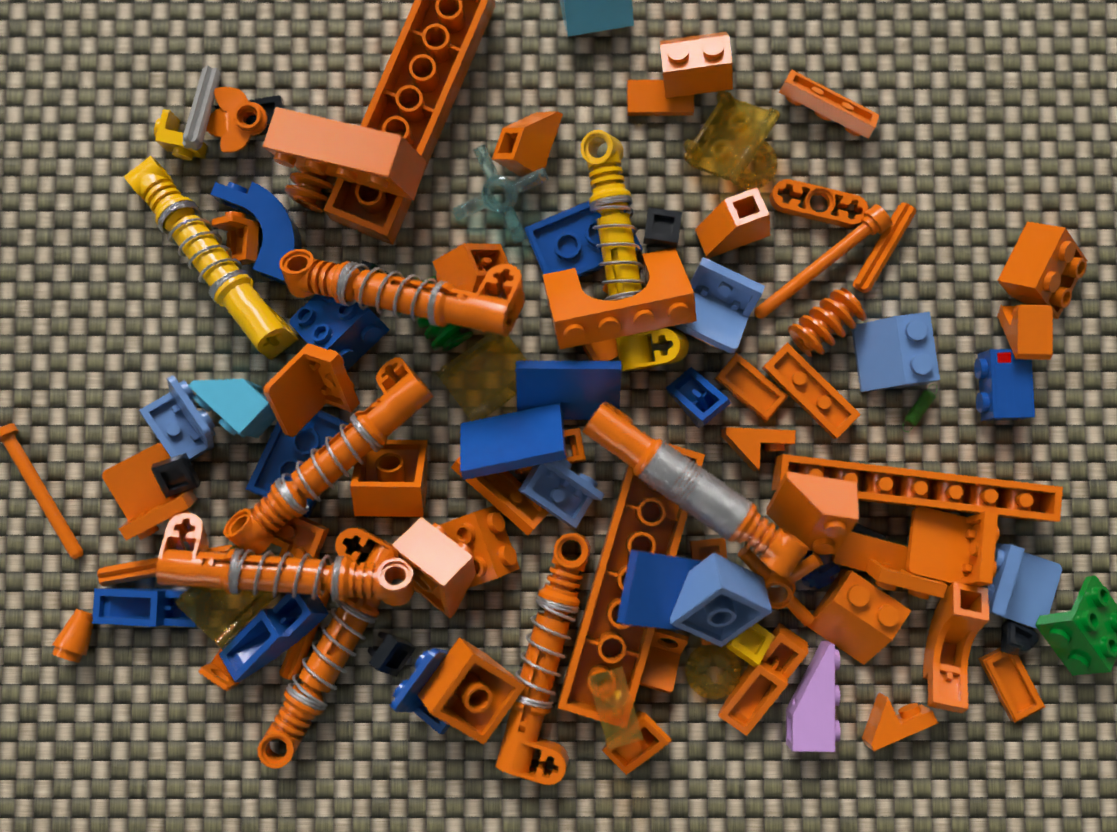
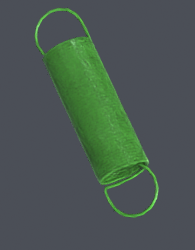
M924 390L908 412L905 421L916 426L936 398L935 394L929 390Z

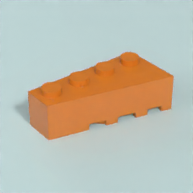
M279 107L275 108L262 146L273 154V160L281 165L293 168L296 164L316 174H329L348 182H355L410 200L415 199L427 163L402 135Z

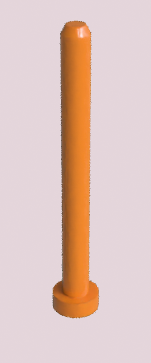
M14 423L0 427V442L5 446L69 556L74 560L79 559L84 555V550L15 435L19 433V430Z

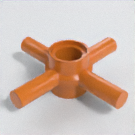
M743 547L739 550L738 557L755 574L764 578L771 609L787 607L804 626L810 625L815 617L794 595L796 590L795 582L823 565L820 556L813 553L801 561L791 575L785 578L769 566H766L756 554L751 552L750 548ZM780 585L781 587L775 588L771 586Z

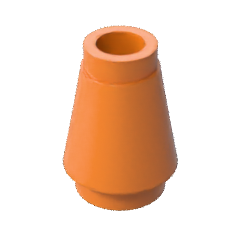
M76 608L74 614L52 645L55 648L52 654L80 663L82 656H87L94 626L92 624L93 614Z

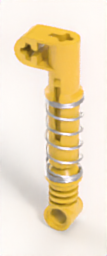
M593 130L583 138L581 154L587 161L588 170L591 171L589 173V178L592 179L590 184L594 188L592 189V196L589 198L590 211L601 214V217L596 220L597 226L593 227L594 230L598 229L600 244H597L596 247H601L603 262H600L598 265H604L606 280L602 281V284H607L609 296L604 300H620L639 293L647 284L640 279V271L644 266L637 260V253L641 248L634 242V235L638 230L631 224V217L635 213L634 209L628 207L633 203L631 192L626 189L625 184H622L624 182V176L621 175L623 169L619 167L622 164L623 146L617 138L607 132ZM607 143L606 153L598 158L597 150L599 146ZM624 210H630L631 214L624 213ZM661 328L616 338L619 361H621L622 367L621 372L676 363L681 361L689 350L687 337L677 329ZM650 336L652 344L663 345L668 343V341H672L673 347L669 348L668 351L655 350L654 361Z
M152 155L124 176L133 190L147 203L156 215L155 222L161 232L169 234L168 241L177 243L179 246L178 254L180 256H187L189 259V269H197L200 273L198 277L199 282L207 283L210 286L208 293L214 302L228 310V313L232 315L260 353L273 360L298 340L296 334L283 318L268 306L259 296L260 294L253 288L254 281L248 271L242 270L243 266L239 260L232 258V251L229 247L222 245L221 236L216 232H212V225L208 220L202 218V212L195 202L181 194L170 175Z

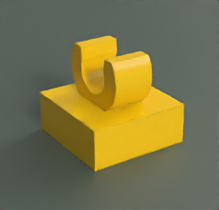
M756 623L728 642L725 647L755 667L760 665L775 636Z

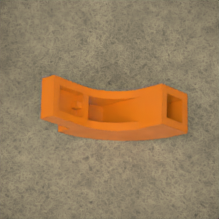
M952 582L946 589L944 597L940 598L929 627L923 662V679H928V707L961 714L968 710V660L977 633L989 622L988 588Z

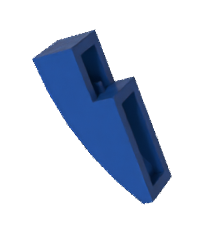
M95 588L92 624L147 627H199L209 625L211 590Z
M287 593L273 609H262L219 655L234 682H240L296 644L329 613L318 595H316L315 600L312 599V595L297 594L296 598L293 599L292 593Z

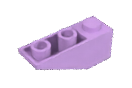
M822 640L786 708V745L792 751L835 752V741H840V723L838 720H835V706L840 705L839 685H835V671L840 669V653L838 649H835V644L827 640Z

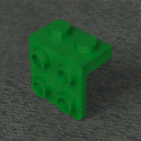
M1095 575L1087 576L1071 611L1040 615L1035 624L1072 676L1109 673L1117 658V604L1110 596L1108 589L1102 585Z

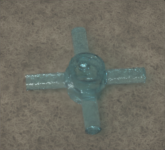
M485 144L473 149L487 182L483 186L481 196L453 208L456 219L461 220L488 208L493 212L502 214L515 244L527 239L513 207L518 201L519 193L549 180L545 169H538L513 181L506 176H499ZM496 185L506 190L507 200L505 203L498 202L495 199L493 192Z

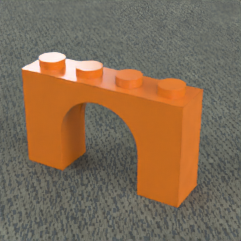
M673 247L642 254L645 283L647 285L639 293L620 300L607 301L588 296L581 288L576 268L543 274L547 303L559 350L697 321L694 291L676 248Z

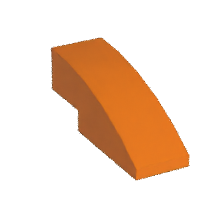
M781 623L773 630L772 634L775 637L760 665L755 667L750 664L748 665L718 713V717L745 736H748L788 686V678L809 653L808 642Z

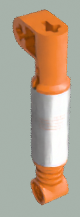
M606 401L600 405L582 433L621 459L625 464L627 463L634 469V475L647 483V485H650V487H653V489H656V491H659V493H662V495H665V497H668V500L675 502V505H679L680 508H683V510H686L697 520L703 522L704 525L706 524V527H709V529H712V531H715V533H718V535H721V537H724L729 542L737 541L741 544L745 541L744 547L747 549L752 547L751 552L754 554L760 552L759 558L771 569L785 578L791 575L808 552V546L783 528L775 530L776 525L774 523L767 525L768 519L765 517L760 520L761 514L757 512L756 505L749 502V499L746 500V497L740 496V493H737V491H734V489L713 477V474L710 475V472L707 473V470L701 469V466H698L697 463L694 464V461H691L690 458L675 450V447L672 448V445L669 446V443L666 444V441L663 442L661 439L653 440L645 432L632 424L633 420L624 412Z

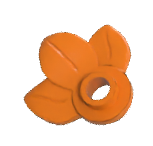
M233 87L215 88L214 95L220 108L210 114L206 132L221 138L220 149L222 152H237L248 144L251 136L258 135L265 129L268 122L267 113L258 103L249 102L242 90ZM249 116H256V121L250 125L246 124V120Z

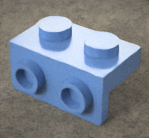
M565 459L533 466L518 491L569 527L577 528L593 499L601 501L605 495L596 488L598 483L594 479L582 473L577 475L570 470L572 464Z

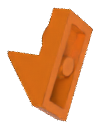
M1000 306L997 317L1015 359L1051 360L1053 355L1052 306Z
M726 427L722 429L721 437L753 471H759L761 445H764V451L785 452V446L795 444L796 430Z
M878 693L862 740L872 751L879 750L938 724L933 710L922 704L912 703L901 707L898 710L899 714L896 715L889 698Z
M638 710L627 726V729L624 728L610 739L602 751L628 775L667 746L672 739L646 713Z

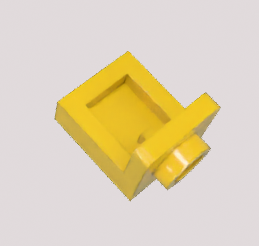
M163 109L161 118L157 119L154 126L155 141L166 151L172 152V155L188 161H192L193 157L205 159L208 146L203 142L199 150L195 151L192 148H185L182 144L184 133L178 132L180 120L171 110Z

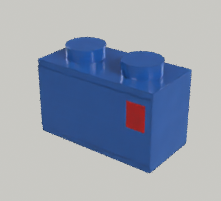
M990 349L977 354L978 359L974 363V374L979 379L976 408L981 413V421L1023 420L1035 417L1032 360L1015 359L1011 349Z

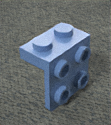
M703 257L690 281L695 295L697 321L674 327L728 353H735L741 341L748 317L760 299L765 286Z
M172 375L167 378L170 392L143 407L139 412L171 458L186 453L191 462L214 448L213 436L216 433L213 427L215 425L204 409L200 411L196 409L197 406L193 400L195 395L191 388L188 387L186 381L183 380L179 383L175 376Z
M996 543L994 559L997 565L996 574L992 584L981 586L988 588L989 613L1037 629L1035 624L1038 617L1050 614L1061 577L1062 567L1056 562L1026 553L1024 548L1012 544Z

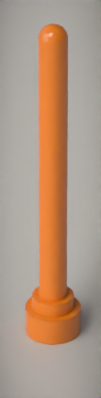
M878 204L872 206L864 213L865 217L861 219V225L757 306L754 310L755 316L759 319L765 318L868 235L874 236L876 233L882 234L893 225L888 213Z

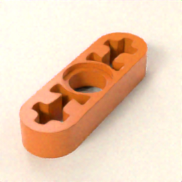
M792 179L779 181L770 193V203L778 212L844 228L858 226L862 222L861 219L865 217L864 213L868 210L867 202L859 195ZM784 189L790 190L789 195L791 197L800 198L803 192L807 195L803 199L802 208H800L798 205L801 200L790 199L788 203H784L783 197L778 194L782 193ZM815 195L824 197L827 201L826 211H814L810 206L811 197ZM836 200H838L837 208L846 209L852 204L854 205V211L859 212V214L850 219L848 218L849 214L847 211L838 209L834 215H831V212L835 207Z

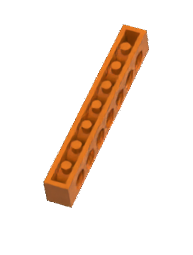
M786 454L775 456L771 489L773 491L777 490L786 471L857 482L858 501L910 507L922 506L935 510L970 514L986 511L998 514V517L1038 522H1060L1063 487Z

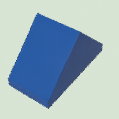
M692 367L666 387L668 393L698 429L731 404L728 397Z

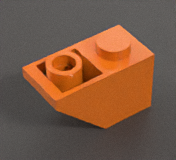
M559 111L536 112L503 127L492 160L518 176L542 177L563 114Z
M757 187L724 199L695 228V233L706 259L770 236V214Z

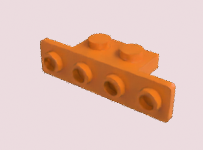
M851 531L837 553L832 555V561L835 564L865 571L876 580L875 585L890 591H896L897 587L908 589L907 593L921 599L928 600L929 595L943 598L946 589L951 585L907 572L908 546Z

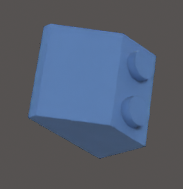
M930 312L899 315L857 324V327L852 330L860 393L927 385L940 380Z
M712 553L688 572L670 617L671 625L723 647L772 612L764 578L716 553Z

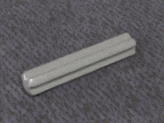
M205 66L202 69L183 134L182 144L185 148H192L196 151L202 147L215 100L214 89L218 88L221 73L217 68Z

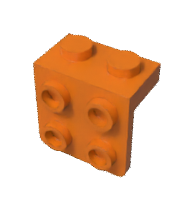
M309 343L264 387V394L284 434L289 437L296 436L326 403L349 412H353L360 404L354 390L355 386L347 374L341 355L332 349H324Z
M160 442L106 469L102 473L104 482L128 520L119 528L126 541L136 535L140 540L152 535L159 530L157 524L167 519L170 521L178 514L190 513L188 508L197 500L192 490L165 498L151 470L154 463L171 458Z
M490 506L440 524L451 540L456 544L459 542L465 544L474 554L476 574L469 588L520 569L516 551L511 545L505 528V520L495 506Z
M922 506L914 508L911 515L906 571L916 576L939 580L947 584L958 582L978 587L992 584L997 570L994 559L996 543L1000 535L999 527L997 526L998 514L985 511L964 517Z

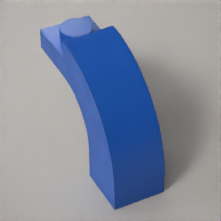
M215 182L210 194L220 204L256 217L261 225L263 242L253 270L263 277L287 286L279 262L287 252L302 249L298 227L289 211L271 192L254 182L251 183L249 190L232 182H229L227 186Z

